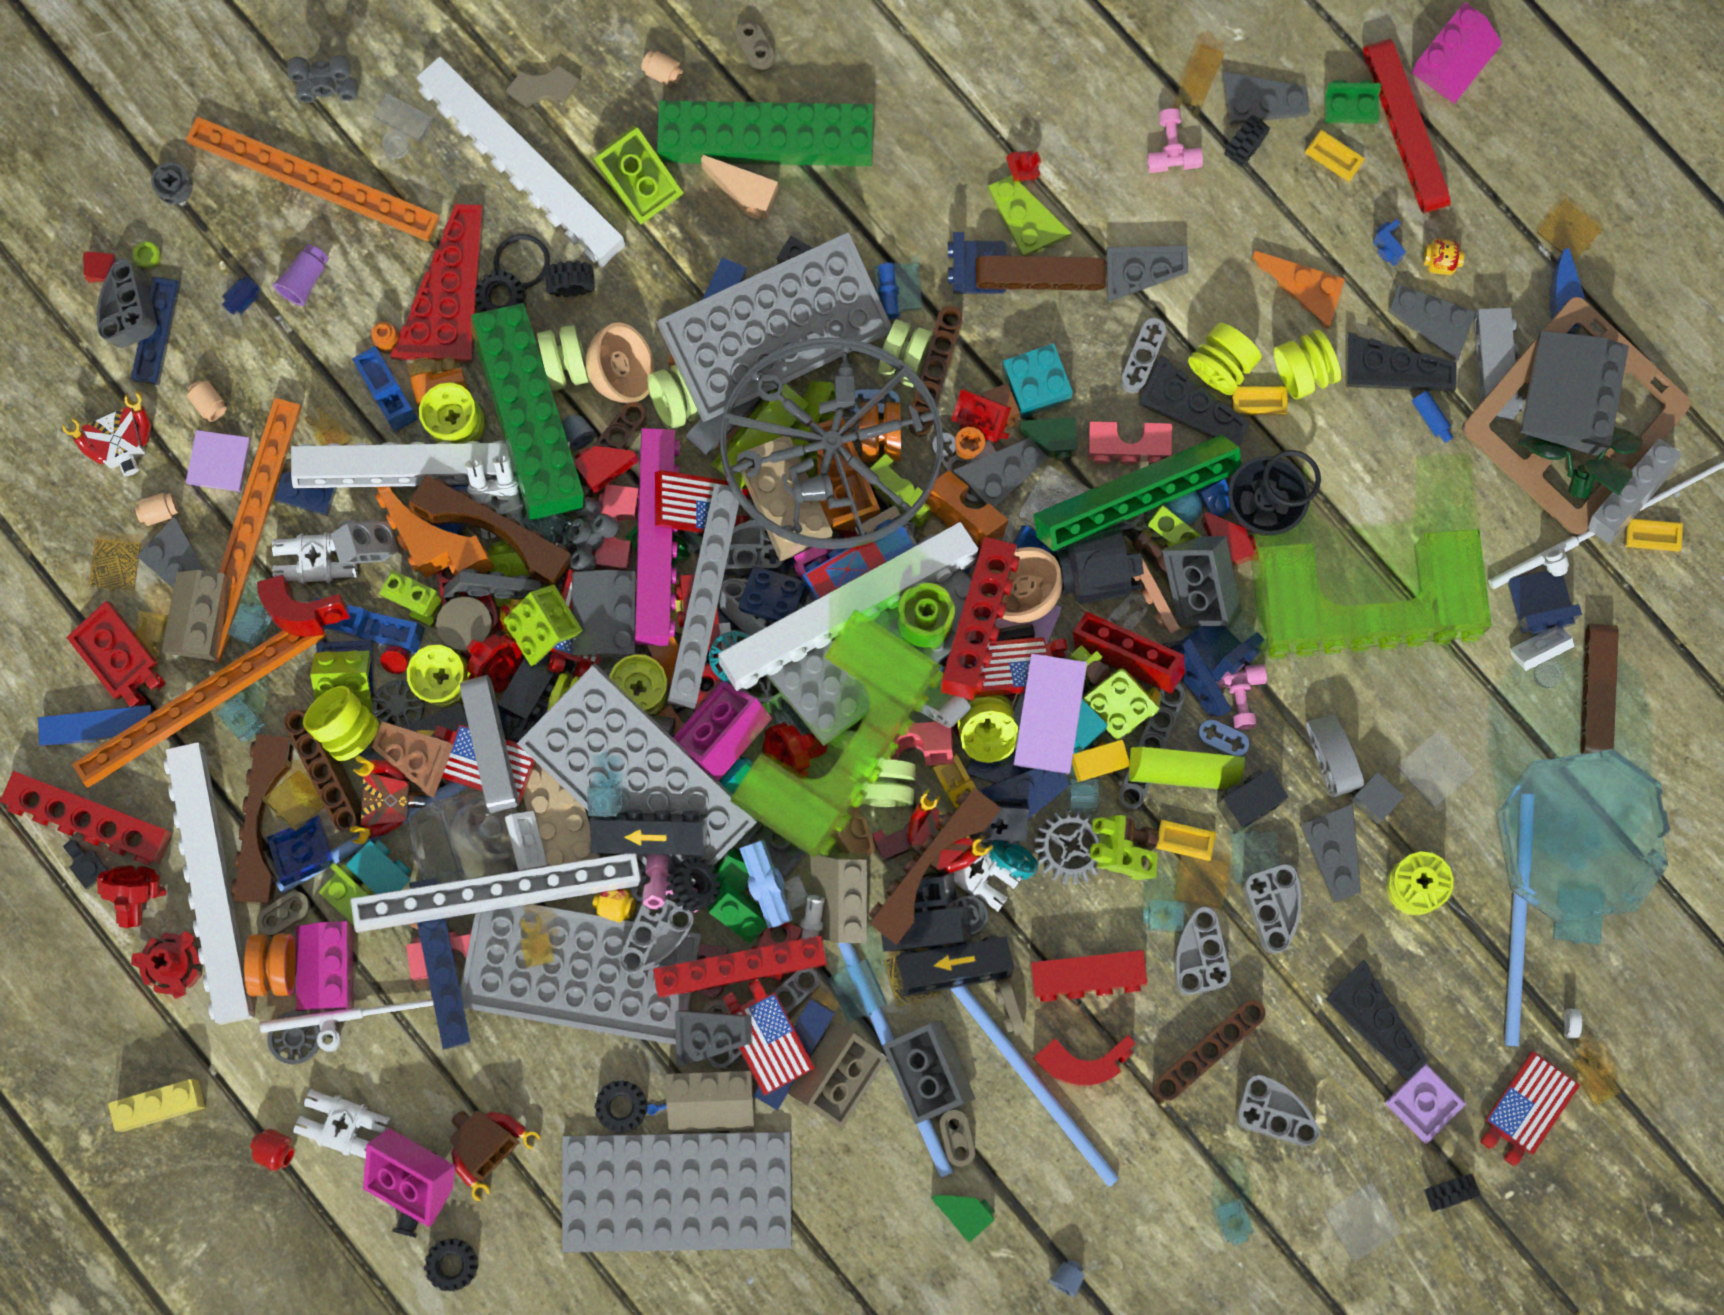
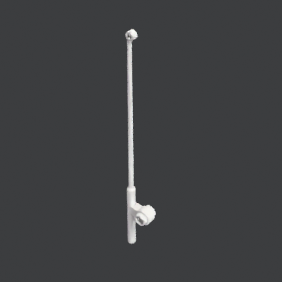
M1724 461L1649 499L1641 510L1723 468ZM1588 530L1576 537L1572 536L1489 579V585L1492 589H1495L1542 564L1547 567L1548 572L1552 573L1553 576H1561L1567 573L1569 566L1565 552L1575 548L1580 542L1595 534Z
M428 999L365 1009L357 1007L261 1021L260 1030L261 1033L320 1024L317 1043L322 1050L332 1052L338 1049L341 1044V1037L336 1031L335 1022L360 1019L363 1016L432 1006L433 1000ZM328 1036L333 1037V1041L330 1044L325 1043Z

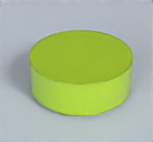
M143 241L134 247L132 257L140 268L150 270L160 263L161 252L154 243Z

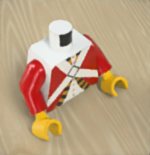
M136 391L137 402L131 401L127 393L124 400L128 407L82 426L83 431L79 430V422L74 417H71L72 421L76 424L74 429H67L64 423H62V428L66 434L73 435V441L85 456L97 464H106L109 468L120 466L123 475L130 476L139 471L135 458L146 453L145 446L149 442L151 423L145 407L141 406L143 395L140 391Z

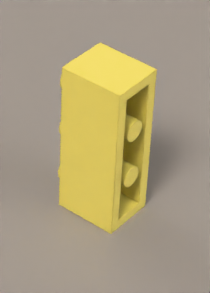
M194 1079L108 1103L114 1131L120 1132L206 1108L199 1080Z

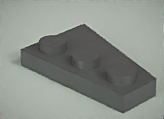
M1222 72L1229 125L1243 124L1251 115L1256 116L1261 121L1309 115L1310 110L1305 86Z
M1188 246L1107 247V302L1188 274Z
M1398 285L1388 312L1410 329L1419 332L1427 338L1429 343L1435 348L1439 347L1449 355L1451 360L1458 362L1476 311Z
M1028 438L957 468L952 473L969 486L968 490L983 506L989 503L995 508L1048 457L1031 438Z
M175 516L137 555L140 560L173 589L177 572L191 570L206 571Z
M464 569L444 586V598H454V593L460 592L468 593L471 598H479L480 596L494 593L496 598L524 599L530 592L541 589V581L531 580V577L526 575H519L513 578L505 577V574L500 572H492L487 575L478 574V571L474 569Z
M1353 804L1300 825L1333 903L1360 893L1361 886Z
M694 1010L675 1011L676 1068L752 1044V1015Z

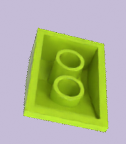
M636 126L630 127L590 156L606 181L640 225L684 194Z

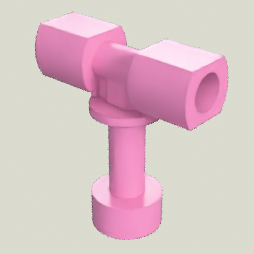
M1171 108L1159 112L1160 125L1166 127L1168 145L1163 148V152L1148 153L1149 173L1168 171L1169 166L1183 165V169L1202 168V149H1184V145L1178 144L1176 125L1181 123L1180 110Z
M1265 664L1245 666L1244 671H1238L1233 676L1229 674L1221 681H1216L1220 689L1228 688L1229 693H1235L1238 715L1233 717L1236 730H1248L1257 726L1255 714L1249 713L1246 691L1251 689L1250 685L1266 684Z
M650 854L647 856L646 874L651 878L650 882L644 886L643 904L652 909H657L665 904L666 894H673L672 890L667 891L666 887L671 884L666 881L667 876H670L668 874V855ZM692 887V889H693L696 893H698V890H697L696 888Z

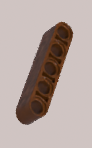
M980 256L975 259L976 287L981 289L1097 291L1106 288V264L1103 258Z
M946 306L939 312L920 376L929 392L935 395L934 402L937 409L962 328V313L955 306ZM947 317H953L957 320V323L948 326L943 320ZM946 342L950 348L940 351L936 348V344ZM932 367H938L943 372L939 376H933L928 370ZM916 389L912 407L917 410L920 416L930 411L925 401L921 398V394ZM933 420L928 421L925 426H922L923 429L915 432L913 424L908 425L913 435L924 437L931 432L934 423Z
M638 402L626 403L592 447L600 446L628 450L642 432V428H645L647 425L644 407ZM633 412L641 414L640 419L635 422H631L627 418ZM621 433L625 435V438L620 443H614L611 441L612 436ZM582 486L584 496L592 498L594 493L589 486ZM576 509L561 513L563 516L571 518L578 515Z
M1588 623L1586 627L1580 753L1584 757L1611 759L1613 755L1619 630L1616 625Z
M307 710L289 711L284 718L285 729L333 825L341 832H351L350 828L352 826L364 828L366 825H361L362 804L341 762L334 759L329 754V751L323 748L322 743L315 740L304 728V725L300 728L299 720L301 717L304 719ZM313 741L316 742V750L314 753L311 750V744ZM325 765H327L329 769L328 775L326 777L323 774V768ZM337 789H339L341 793L339 801H337L335 797ZM350 813L353 816V823L351 826L348 824L347 821L348 815Z
M1250 1000L1240 1005L1156 1079L1153 1084L1155 1097L1165 1102L1179 1096L1262 1023L1266 1015L1264 1006L1255 1000ZM1247 1006H1252L1258 1011L1256 1021L1252 1022L1246 1019L1244 1011ZM1225 1025H1233L1236 1028L1237 1037L1234 1040H1229L1223 1035ZM1205 1043H1210L1216 1048V1055L1213 1059L1206 1058L1202 1054V1046ZM1183 1062H1190L1194 1065L1195 1073L1192 1077H1185L1181 1073L1180 1068ZM1163 1080H1168L1173 1084L1174 1091L1172 1095L1164 1096L1160 1092L1159 1085Z

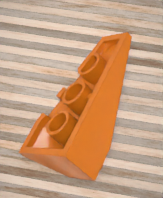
M843 417L840 429L846 424ZM833 419L818 425L828 432L831 429ZM853 441L842 444L853 457L859 458ZM823 449L817 450L818 475L820 474L825 453ZM833 454L827 474L831 480L833 497L835 499L847 498ZM839 455L860 522L863 524L879 515L880 508L870 483L848 464L849 461ZM828 498L819 501L832 529L856 531V524L850 506L829 509Z

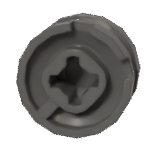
M173 162L164 163L153 172L151 178L152 187L161 201L177 205L186 201L192 194V179L180 164Z
M963 896L955 900V902H958L959 907H968L971 937L981 933L988 919V912L984 903L973 896Z

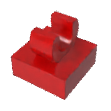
M1011 152L1006 157L1014 182L1035 180L1041 175L1038 165L1041 164L1038 152Z

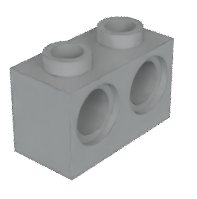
M369 519L357 523L356 520H348L341 523L340 528L331 533L340 565L383 562L399 552L388 521L378 522L377 519Z

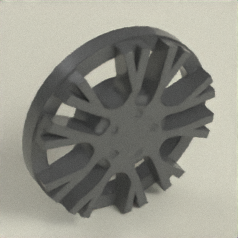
M395 680L383 684L375 693L373 698V714L377 717L379 724L381 721L388 723L390 718L394 716L397 718L396 726L405 727L402 726L400 717L404 716L407 725L422 718L425 702L418 696L407 699V694L411 691L407 681ZM402 685L406 686L403 695L400 694ZM396 686L397 691L392 695L389 693L388 688ZM382 693L390 697L388 701L381 697ZM378 702L386 703V707L378 710ZM420 702V707H410V703ZM411 710L418 713L413 721L407 717V713ZM389 711L390 714L385 718H380L381 715Z
M291 1011L280 1015L276 1019L289 1018L291 1016H303L308 1014L299 1011ZM312 1025L305 1026L303 1029L298 1027L281 1030L283 1035L280 1039L273 1038L274 1031L268 1032V1047L273 1056L283 1063L297 1065L307 1062L319 1049L317 1043V1036L320 1033L319 1026ZM313 1026L316 1034L308 1036L306 1031ZM307 1038L315 1040V1044L306 1043ZM283 1041V1046L277 1049L274 1048L275 1044ZM303 1046L311 1049L310 1053L306 1056L302 1053ZM285 1048L290 1049L287 1059L280 1056ZM298 1049V1059L294 1060V1050Z

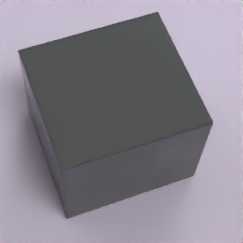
M1377 772L1350 801L1378 825L1405 796Z

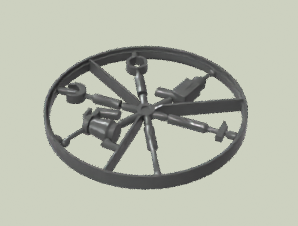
M832 337L813 338L784 346L772 352L756 363L741 378L734 388L723 414L720 435L721 461L726 479L736 499L745 511L767 530L779 537L804 546L821 549L852 548L866 545L892 534L905 525L922 508L935 486L940 471L943 454L942 423L934 399L925 384L913 370L894 355L874 345L858 340ZM820 348H841L844 352L843 363L840 365V369L837 370V376L835 377V399L819 403V414L835 411L830 431L826 432L817 423L812 422L813 418L808 413L802 410L792 399H787L782 395L783 384L779 377L775 375H765L762 377L760 372L776 361L801 351ZM850 350L865 353L884 361L898 370L899 373L840 429L843 417V410L841 409L855 408L854 370L847 363L846 353H849ZM904 377L918 390L930 411L919 416L917 410L909 406L910 419L903 421L896 419L858 429L857 433L846 434ZM754 379L759 381L758 394L761 399L768 402L779 399L787 411L805 427L809 426L814 433L736 416L731 413L745 387ZM770 382L778 386V391L767 394L762 389L763 384ZM933 420L937 439V456L931 478L925 490L911 507L879 480L878 475L858 457H853L842 444L856 439L864 440L898 431L903 426L913 424L915 432L923 429L921 422ZM728 423L813 443L807 444L803 448L802 445H797L771 452L769 456L763 458L758 453L747 450L738 456L737 464L730 467L726 449V433ZM820 449L825 451L819 475L801 483L798 482V475L814 469L812 458L788 468L793 488L788 486L786 475L782 474L785 491L791 494L796 502L793 527L792 525L781 527L760 513L742 493L733 476L735 473L754 466V469L747 473V478H751L760 473L762 463H777L803 456L804 452L808 453ZM833 454L847 498L835 499L833 497L831 480L829 475H827ZM839 455L849 461L848 464L870 484L877 485L896 504L900 505L905 513L889 525L874 532L864 534ZM828 498L829 509L850 506L859 536L842 539H824L799 534L802 531V525L798 521L800 504L803 501H823Z

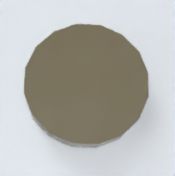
M459 597L450 600L440 610L436 622L438 636L447 647L458 652H469L467 646L473 639L479 640L481 643L488 639L493 625L488 609L482 602L471 597Z

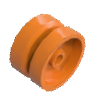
M886 402L884 405V419H878V405L876 404L862 417V420H859V429L896 419L901 421L900 402ZM901 429L859 440V444L862 445V462H877L879 459V445H884V455L887 454L894 462H901Z
M266 934L249 935L244 956L245 985L249 996H266L270 988L275 996L292 995L296 981V946L292 934H275L271 941Z

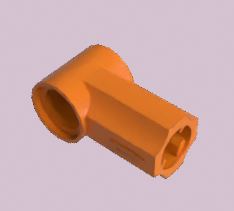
M462 368L438 374L422 373L410 379L418 407L423 396L431 388L439 384L455 383L462 385L468 390Z

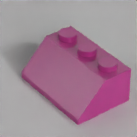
M1464 2L1418 59L1412 74L1455 104L1497 52L1502 42L1487 17Z
M722 681L673 738L698 764L719 781L771 721L772 717L756 698L740 689L736 691L733 685Z
M343 921L318 922L296 926V1011L353 1008V924Z
M389 1128L366 1144L363 1189L427 1227L431 1226L453 1189L455 1165Z

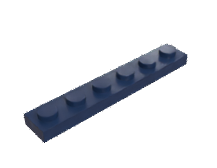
M437 877L409 883L410 889L438 885ZM441 918L417 922L442 1049L446 1050L471 1044L446 920Z

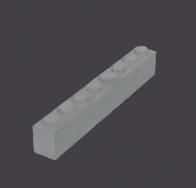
M714 484L667 704L695 709L739 506V501L729 486Z

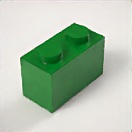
M723 877L720 881L721 887L717 888L720 894L715 897L717 900L707 906L708 912L750 944L767 927L760 905Z

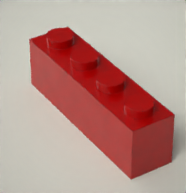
M1086 611L1073 630L1075 650L1082 645L1091 655L1097 651L1102 656L1101 662L1116 669H1125L1130 675L1171 694L1185 674L1183 654Z
M1143 950L1030 963L1033 998H1040L1041 1003L1057 1001V996L1068 995V999L1085 998V993L1096 992V996L1113 995V990L1124 989L1125 993L1141 992V987L1148 984Z

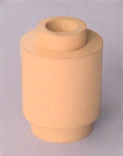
M649 51L641 65V69L646 72L647 76L668 87L673 83L677 84L683 73V70L680 69V62L659 51Z
M197 381L189 387L187 398L203 418H207L212 422L226 412L225 401L209 381Z
M162 492L138 500L139 506L135 507L140 523L145 522L147 526L171 519L173 515L179 513L172 493L165 494Z

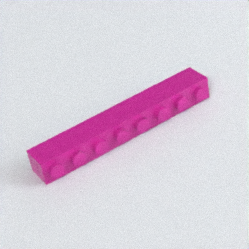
M642 428L635 603V644L668 646L669 636L674 637L675 620H670V610H675L676 594H670L671 584H676V568L671 567V558H676L677 542H672V532L677 533V529L655 526V472L665 470L679 473V465H674V456H679L680 440H675V430Z

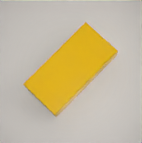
M1322 129L1305 152V154L1348 182L1351 181L1366 159Z
M1238 386L1232 394V409L1239 415H1287V386Z
M1633 518L1625 527L1624 547L1679 552L1682 550L1683 523Z
M1123 739L1073 754L1072 765L1078 782L1130 767Z
M1161 820L1156 849L1203 860H1211L1216 832Z

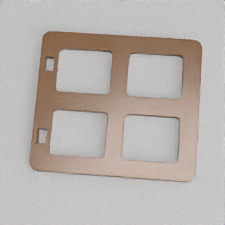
M1574 297L1565 303L1542 331L1567 333L1574 324H1578L1590 336L1603 337L1629 345L1624 376L1627 373L1632 374L1663 404V409L1639 436L1643 441L1637 451L1629 454H1620L1610 448L1604 455L1608 460L1619 461L1632 470L1659 438L1663 440L1689 410L1690 400L1685 393L1584 299ZM1593 320L1605 330L1600 336L1589 326ZM1537 336L1463 423L1462 431L1477 448L1569 533L1580 535L1588 530L1592 516L1612 494V491L1600 483L1580 508H1575L1543 478V472L1553 460L1542 458L1534 453H1531L1527 459H1522L1489 427L1490 422L1524 383L1529 385L1538 341ZM1654 377L1666 387L1662 392L1658 391L1650 383Z

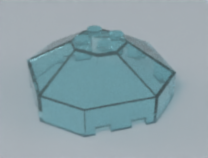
M1614 749L1591 754L1584 753L1564 756L1551 760H1537L1527 765L1495 810L1510 890L1556 923L1637 911L1668 867L1663 836L1669 833L1670 826L1667 812L1663 809L1661 783Z

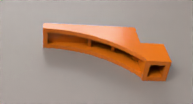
M376 487L379 493L375 494V497L383 509H388L389 514L386 515V518L393 530L398 529L400 535L396 538L404 551L408 549L411 554L407 559L415 572L420 570L424 577L428 578L448 566L454 576L464 569H474L478 571V574H484L495 568L485 547L476 535L466 537L435 527L411 513L401 503L391 487Z

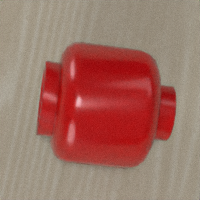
M267 1129L261 1134H256L250 1144L253 1161L272 1171L286 1168L295 1154L292 1139L274 1129Z

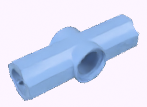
M761 840L741 847L740 851L749 873L748 887L753 898L759 901L768 928H773L793 920L783 894L785 888L783 877L780 871L774 868L765 841Z

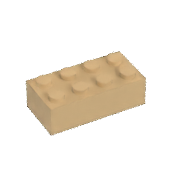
M783 436L749 450L758 453L763 458L769 456L771 452L794 447L790 437ZM799 457L777 463H762L760 473L751 478H747V473L754 469V466L741 471V475L757 510L781 527L787 525L794 526L796 502L792 495L785 491L782 474L786 475L788 486L793 488L788 468L800 463ZM806 472L797 476L799 483L809 479ZM803 501L800 504L798 519L799 524L802 525V531L799 534L832 539V529L819 501ZM766 529L780 562L813 548L786 540Z
M535 763L523 798L527 812L534 811L547 861V865L544 867L601 858L600 853H591L590 817L588 810L538 763Z

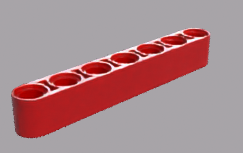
M1388 38L1365 45L1363 48L1364 58L1372 81L1381 84L1379 100L1420 211L1424 214L1450 206L1451 200L1447 185L1393 40Z

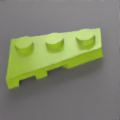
M1012 175L988 186V191L1021 256L1032 255L1071 237V232L1019 181L1014 182Z

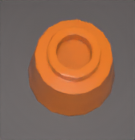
M378 322L371 331L373 346H376L380 353H392L400 338V331L388 322Z
M974 427L961 429L955 437V451L964 460L974 459L985 447L983 433Z

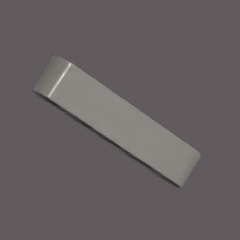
M484 675L460 682V689L487 808L490 813L519 806L518 794L489 675Z

